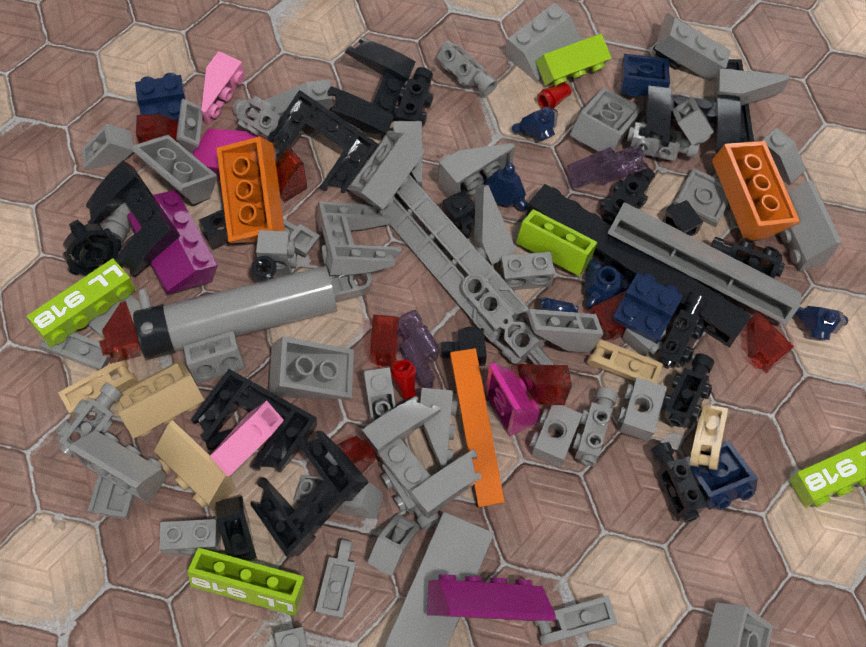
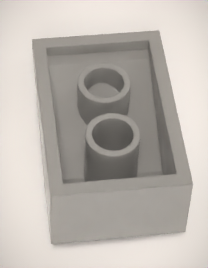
M603 87L581 111L570 136L574 137L579 143L592 147L599 154L611 158L628 134L630 127L633 126L641 114L643 108Z
M512 143L459 150L452 155L445 156L439 163L438 188L447 198L464 190L470 199L476 194L477 186L486 185L485 181L498 169H503L507 163H513L515 146Z
M282 336L272 345L269 391L277 396L289 398L351 399L354 350Z

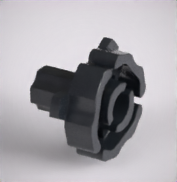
M78 219L69 224L71 233L63 242V247L66 251L62 255L68 264V272L74 275L80 273L87 276L99 268L98 264L101 262L103 265L112 258L115 260L118 256V251L121 250V240L116 239L109 228L103 229L98 223L83 225Z

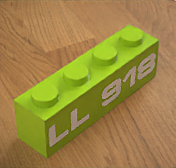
M112 258L26 317L49 348H52L56 344L65 341L69 335L78 329L84 328L97 316L106 313L110 307L119 301L128 298L135 291L131 278Z
M866 442L805 468L789 479L805 508L815 504L816 508L830 502L831 499L829 497L835 494L839 498L854 491L852 487L860 484L861 487L866 486Z
M199 547L187 571L190 586L193 588L293 616L297 615L305 593L304 576Z

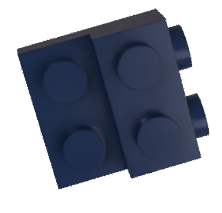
M624 53L621 93H626L631 97L638 95L646 96L648 85L669 88V59Z
M166 73L163 78L157 79L146 76L141 78L140 81L135 82L143 130L178 125L181 100H186L181 75Z
M637 273L616 310L612 321L657 344L683 295L679 294V290L673 285L663 286L657 283L656 278L649 273H644L643 275Z
M730 440L722 443L718 470L709 469V466L699 465V467L690 466L691 455L685 457L694 473V479L698 488L705 497V503L709 510L715 507L718 510H723L731 504V501L738 498L748 500L755 494L758 478ZM701 451V454L710 456L711 452Z

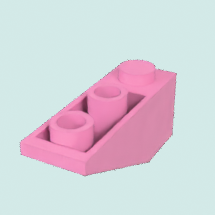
M219 51L206 67L201 111L204 122L207 125H210L213 119L219 116L223 105L232 98L233 91L238 85L243 83L245 78L242 61Z
M266 400L240 421L210 457L227 476H230L275 432L284 420Z

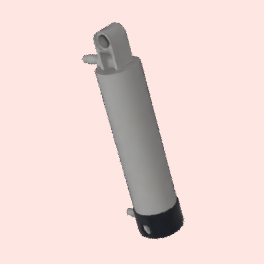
M323 245L321 248L325 266L179 302L151 307L147 290L140 289L138 293L141 309L133 313L138 343L144 358L150 360L174 354L177 351L184 350L183 346L230 331H234L237 337L337 312L336 302L362 296L370 291L372 275L370 272L353 275H330L326 261L328 250L327 246ZM362 277L366 279L367 283L363 286H358L354 283V280Z

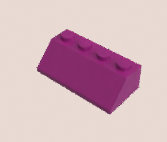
M173 190L154 194L153 196L181 235L150 262L166 294L212 283L218 264L178 191ZM131 211L127 214V219L136 234L142 226Z
M439 574L438 580H428L427 616L556 621L555 612L543 586H533L532 580L517 579L515 584H507V578H490V583L482 582V577L465 576V581H455L456 575Z

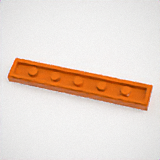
M476 348L450 352L467 451L470 452L473 449L476 451L477 459L472 460L475 473H481L482 476L474 484L477 506L480 508L503 504L505 501Z

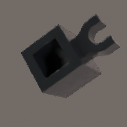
M462 190L443 200L442 211L459 230L462 229V234L468 239L470 238V232L467 229H474L475 206L465 191Z
M465 327L462 330H458L457 342H441L442 359L450 358V352L476 348L479 366H485L487 354L484 328Z

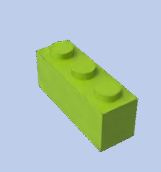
M601 33L545 53L535 62L545 86L551 84L557 86L568 81L567 78L572 76L574 80L581 78L587 74L586 71L591 69L593 72L602 70L606 67L605 63L612 59Z
M534 209L522 221L516 241L517 244L534 253L551 252L553 263L578 276L587 268L598 243Z

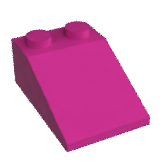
M208 129L201 139L199 147L192 155L217 175L216 179L220 180L216 148L259 136L247 131Z
M492 363L489 365L485 395L510 437L535 425L540 410L537 403L533 399L530 400L526 394L527 388L521 378H517L513 371Z

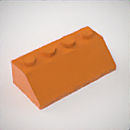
M259 136L217 147L228 242H257L259 230L285 231L273 143Z
M766 141L724 144L712 159V162L743 238L750 240L766 239L797 225L800 220Z

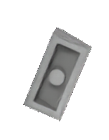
M182 99L176 140L188 152L192 153L199 147L203 117L202 107Z

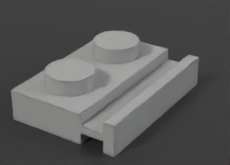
M98 475L88 512L90 514H100L102 516L128 520L135 496Z

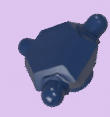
M551 107L535 111L523 117L521 123L514 124L512 132L515 134L528 133L531 137L536 136L538 142L555 135L553 128L557 126L558 111Z
M507 163L503 169H498L489 177L485 184L489 186L496 203L508 207L517 206L519 210L526 211L528 203L524 197L526 193L520 176L516 173L514 164Z
M591 259L588 263L589 269L586 272L585 293L588 297L585 306L587 309L592 310L597 304L605 305L624 297L631 282L625 280V276L614 268L602 265L596 259Z
M799 307L793 315L804 322L805 328L810 329L809 337L830 340L831 333L836 334L843 326L848 324V318L843 315V312L823 307Z

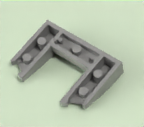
M319 201L316 221L319 231H323L328 250L326 261L330 275L369 273L395 266L396 260L393 257L400 256L401 247L354 245L350 230H362L389 225L391 217L389 215H376L375 213L378 211V208L370 204Z
M414 397L363 428L362 434L367 443L425 516L430 518L480 480L482 476L481 473H475L472 460L477 459L474 449L450 463L433 476H430L402 440L440 413L441 409L436 405H433L432 408L418 403L419 398Z

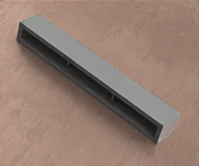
M625 202L608 231V234L786 326L800 307L801 292Z

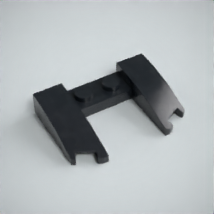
M361 38L358 41L360 43L359 46L355 49L349 46L344 53L382 75L371 103L331 86L328 89V95L335 96L336 107H331L329 110L349 124L380 141L390 128L394 118L393 111L399 99L401 88L410 78L416 61L385 45Z
M648 85L644 99L645 138H648L651 132L663 137L661 145L668 147L671 118H675L672 109L689 98L671 96V88ZM717 94L715 102L705 99H694L708 122L713 123L715 153H718L724 144L740 143V97Z
M299 90L279 119L276 129L269 134L267 139L269 142L274 140L280 152L276 154V157L280 161L284 159L308 125L345 149L319 187L322 190H327L328 186L342 187L341 192L345 193L348 186L379 144Z
M122 160L99 184L86 203V207L90 209L91 218L87 222L88 224H100L121 204L127 203L142 228L126 244L115 258V261L121 268L123 264L130 267V274L137 275L181 235L135 168Z
M228 369L191 419L193 424L199 423L205 432L201 437L204 442L208 443L239 407L251 412L267 400L284 421L280 424L251 467L255 471H260L261 467L277 468V472L280 473L301 449L296 443V439L306 437L308 440L317 427V417L231 369Z
M316 431L318 439L310 442L307 441L306 437L296 439V443L323 478L321 484L308 498L294 510L266 478H261L257 485L265 491L261 503H251V506L286 557L300 556L316 539L314 536L315 532L345 501H352L369 483L356 465L323 431Z

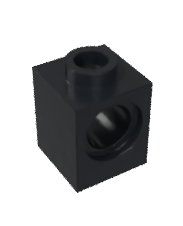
M687 200L679 204L677 202L671 204L666 209L662 221L691 237L698 234L703 224L702 219Z
M224 209L199 219L202 231L212 250L230 243L228 242ZM219 227H225L224 229L217 230Z

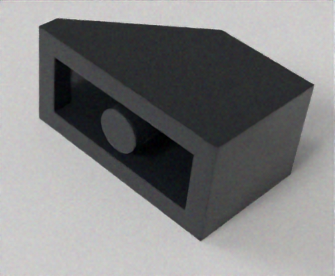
M243 496L216 502L217 522L227 555L246 561L257 558Z

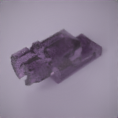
M640 146L628 147L616 153L609 147L567 165L571 183L575 189L596 180L602 185H606L620 178L627 177L630 173H638L648 168L647 163L643 161L646 157Z
M412 310L402 315L396 321L403 342L399 343V354L403 360L411 361L416 367V382L421 390L422 388L433 389L435 375L430 366L427 365L438 359V344L428 327L422 324L423 320L416 310Z

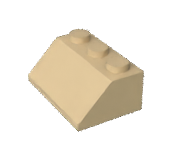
M179 360L120 391L123 395L114 404L134 439L138 436L143 437L149 434L154 427L160 424L170 423L177 415L184 411L196 409L205 400L182 360Z
M172 420L167 425L154 450L158 457L157 461L163 465L162 470L168 473L171 470L177 476L174 481L184 491L189 488L195 494L192 498L200 507L204 509L208 506L214 511L216 509V502L224 501L236 490V487L231 477L222 471L210 455Z

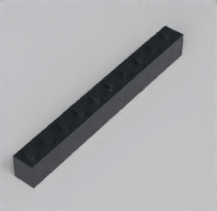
M544 184L528 203L527 216L534 209L598 242L592 258L602 265L614 268L625 276V280H628V282L632 283L637 273L641 275L649 273L656 278L657 283L663 286H675L679 290V294L683 295L675 311L678 315L680 310H684L687 305L685 301L689 292L706 298L708 300L706 307L699 313V317L704 322V332L727 347H731L751 318V315L746 313L742 307L730 303L720 293L713 292L705 287L701 281L691 278L684 272L608 234L611 227L609 224L601 220L597 214L590 213L582 208L578 202L562 195L558 189Z

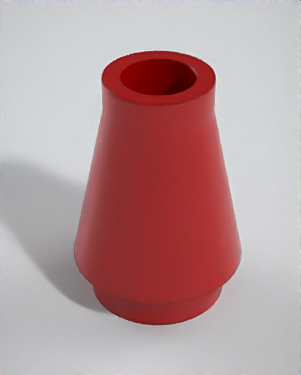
M567 83L542 89L537 97L538 103L542 109L545 107L554 109L566 97L571 95L572 90Z
M409 360L395 362L392 365L391 376L400 391L401 397L403 399H411L416 395V367Z

